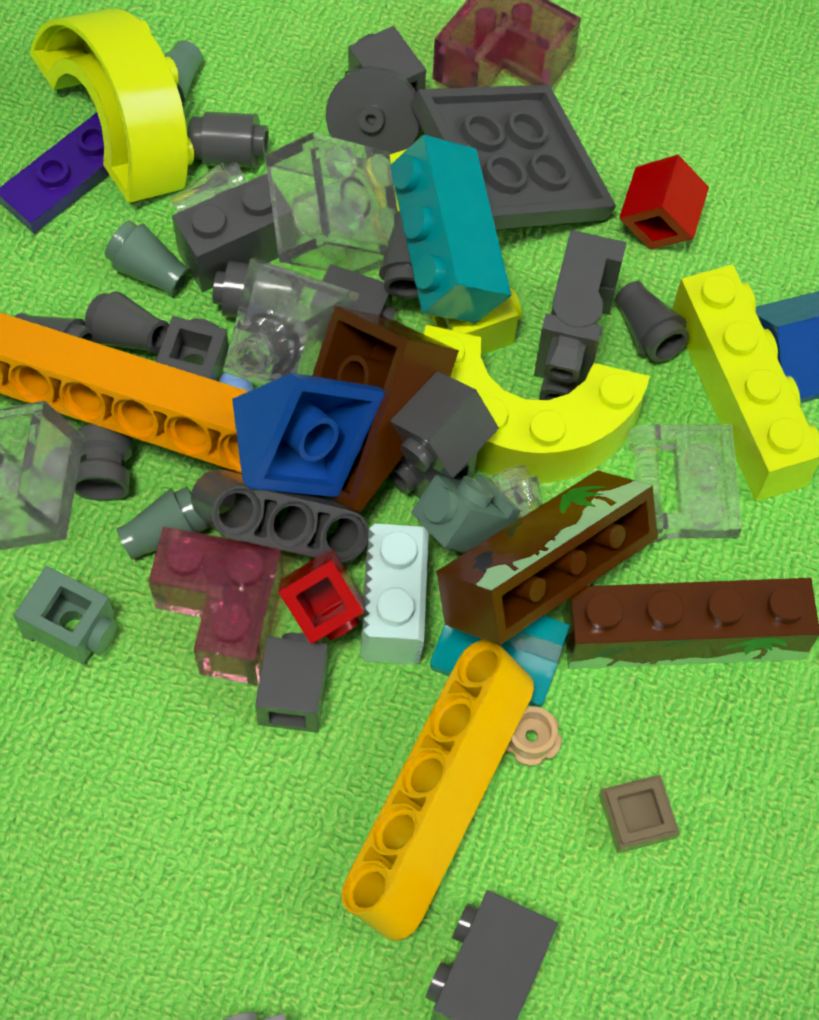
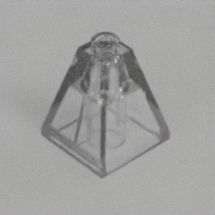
M252 258L249 262L229 340L223 372L259 385L267 384L289 373L312 376L334 311V305L355 310L359 293Z

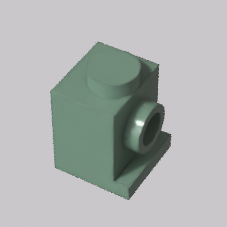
M436 474L411 511L417 520L444 548L465 553L511 525L521 512L487 476L480 474L476 480L469 476H464L461 481Z
M45 566L13 615L24 638L32 642L36 640L81 664L85 663L91 652L101 655L110 645L117 628L116 622L112 621L114 612L108 596L48 566ZM80 620L73 632L64 628L69 621Z

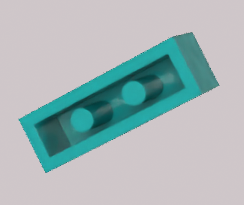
M422 135L390 165L421 310L424 314L477 323L512 296L477 149Z

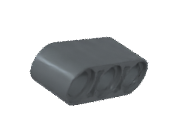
M212 470L205 473L196 481L192 489L191 502L193 510L221 535L230 539L315 558L333 548L341 562L355 559L363 552L368 543L369 529L364 518L329 496L250 489L243 483L242 474L227 470ZM235 493V501L228 511L219 514V507L222 501L228 495ZM288 506L285 519L278 525L273 526L277 513L282 508ZM339 519L335 532L326 537L330 525Z

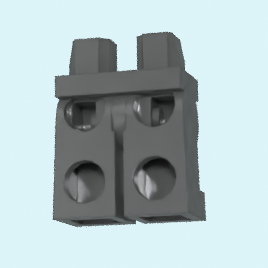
M575 230L570 231L553 298L551 314H545L534 371V376L543 378L539 400H551L567 395L585 381L595 361L603 327L599 326L602 313L610 314L627 242Z

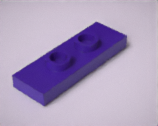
M96 112L0 187V204L33 234L109 175L103 166L104 141L98 113Z

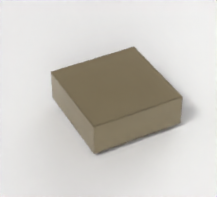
M661 775L601 789L599 797L617 854L666 842L678 837L679 830Z

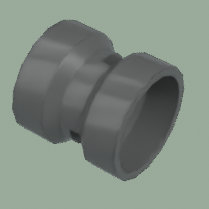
M94 424L79 428L75 433L74 451L79 457V463L72 469L71 490L76 495L96 501H112L126 497L129 493L130 472L125 468V464L132 457L133 437Z

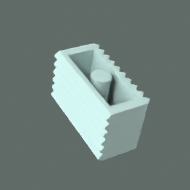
M375 523L369 528L360 656L366 662L412 665L420 663L425 633L429 531L425 527Z

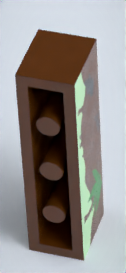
M597 470L437 570L445 625L497 645L503 644L658 538L653 485Z
M812 578L586 586L566 600L563 611V621L570 625L565 641L568 669L804 660L819 637V623Z

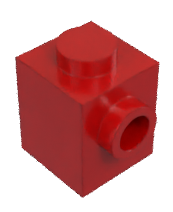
M679 155L636 166L619 219L650 250L692 240L696 233L709 186Z
M333 548L280 580L278 593L310 644L324 636H327L328 640L338 638L360 622L358 616L364 613V598Z

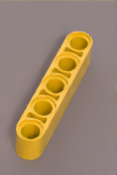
M483 639L472 643L458 658L345 879L342 888V903L345 909L387 940L398 941L407 938L422 922L531 700L534 691L532 677L501 645Z

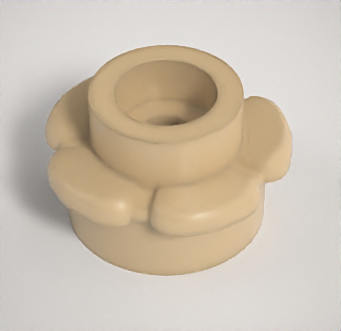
M527 707L506 751L513 753L515 760L526 766L539 765L544 758L552 759L558 753L562 738L558 734V721L543 708ZM534 732L537 735V739L535 741H528L526 733Z

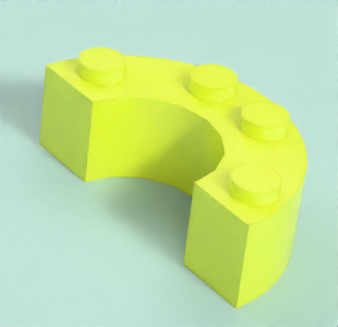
M108 8L56 18L45 22L38 29L34 37L30 56L53 90L83 84L95 104L102 126L104 141L103 166L127 202L131 203L184 189L188 165H191L194 161V149L191 140L187 136L184 111L177 88L179 82L178 70L174 61L170 57L164 56L161 48L152 36L148 24L144 20H139L131 13L119 8Z
M427 324L425 326V335L459 350L450 377L477 390L499 427L478 451L476 462L478 470L498 478L521 483H552L580 476L604 463L616 453L632 432L650 376L593 363L585 381L569 394L551 400L523 399L503 390L488 375L481 358V337Z

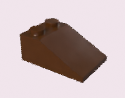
M334 305L312 376L377 386L384 390L386 394L339 497L331 498L352 510H363L403 457L399 449L403 441L390 423V420L436 371L449 377L451 376L459 350L385 316Z

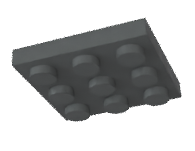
M549 84L417 90L410 105L425 135L477 149L496 229L607 220L615 209V202Z

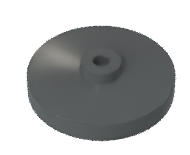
M369 66L350 72L336 84L328 98L326 123L332 140L345 155L357 162L369 165L372 160L408 149L416 141L421 129V125L410 105L416 94L415 89L402 75L388 68Z

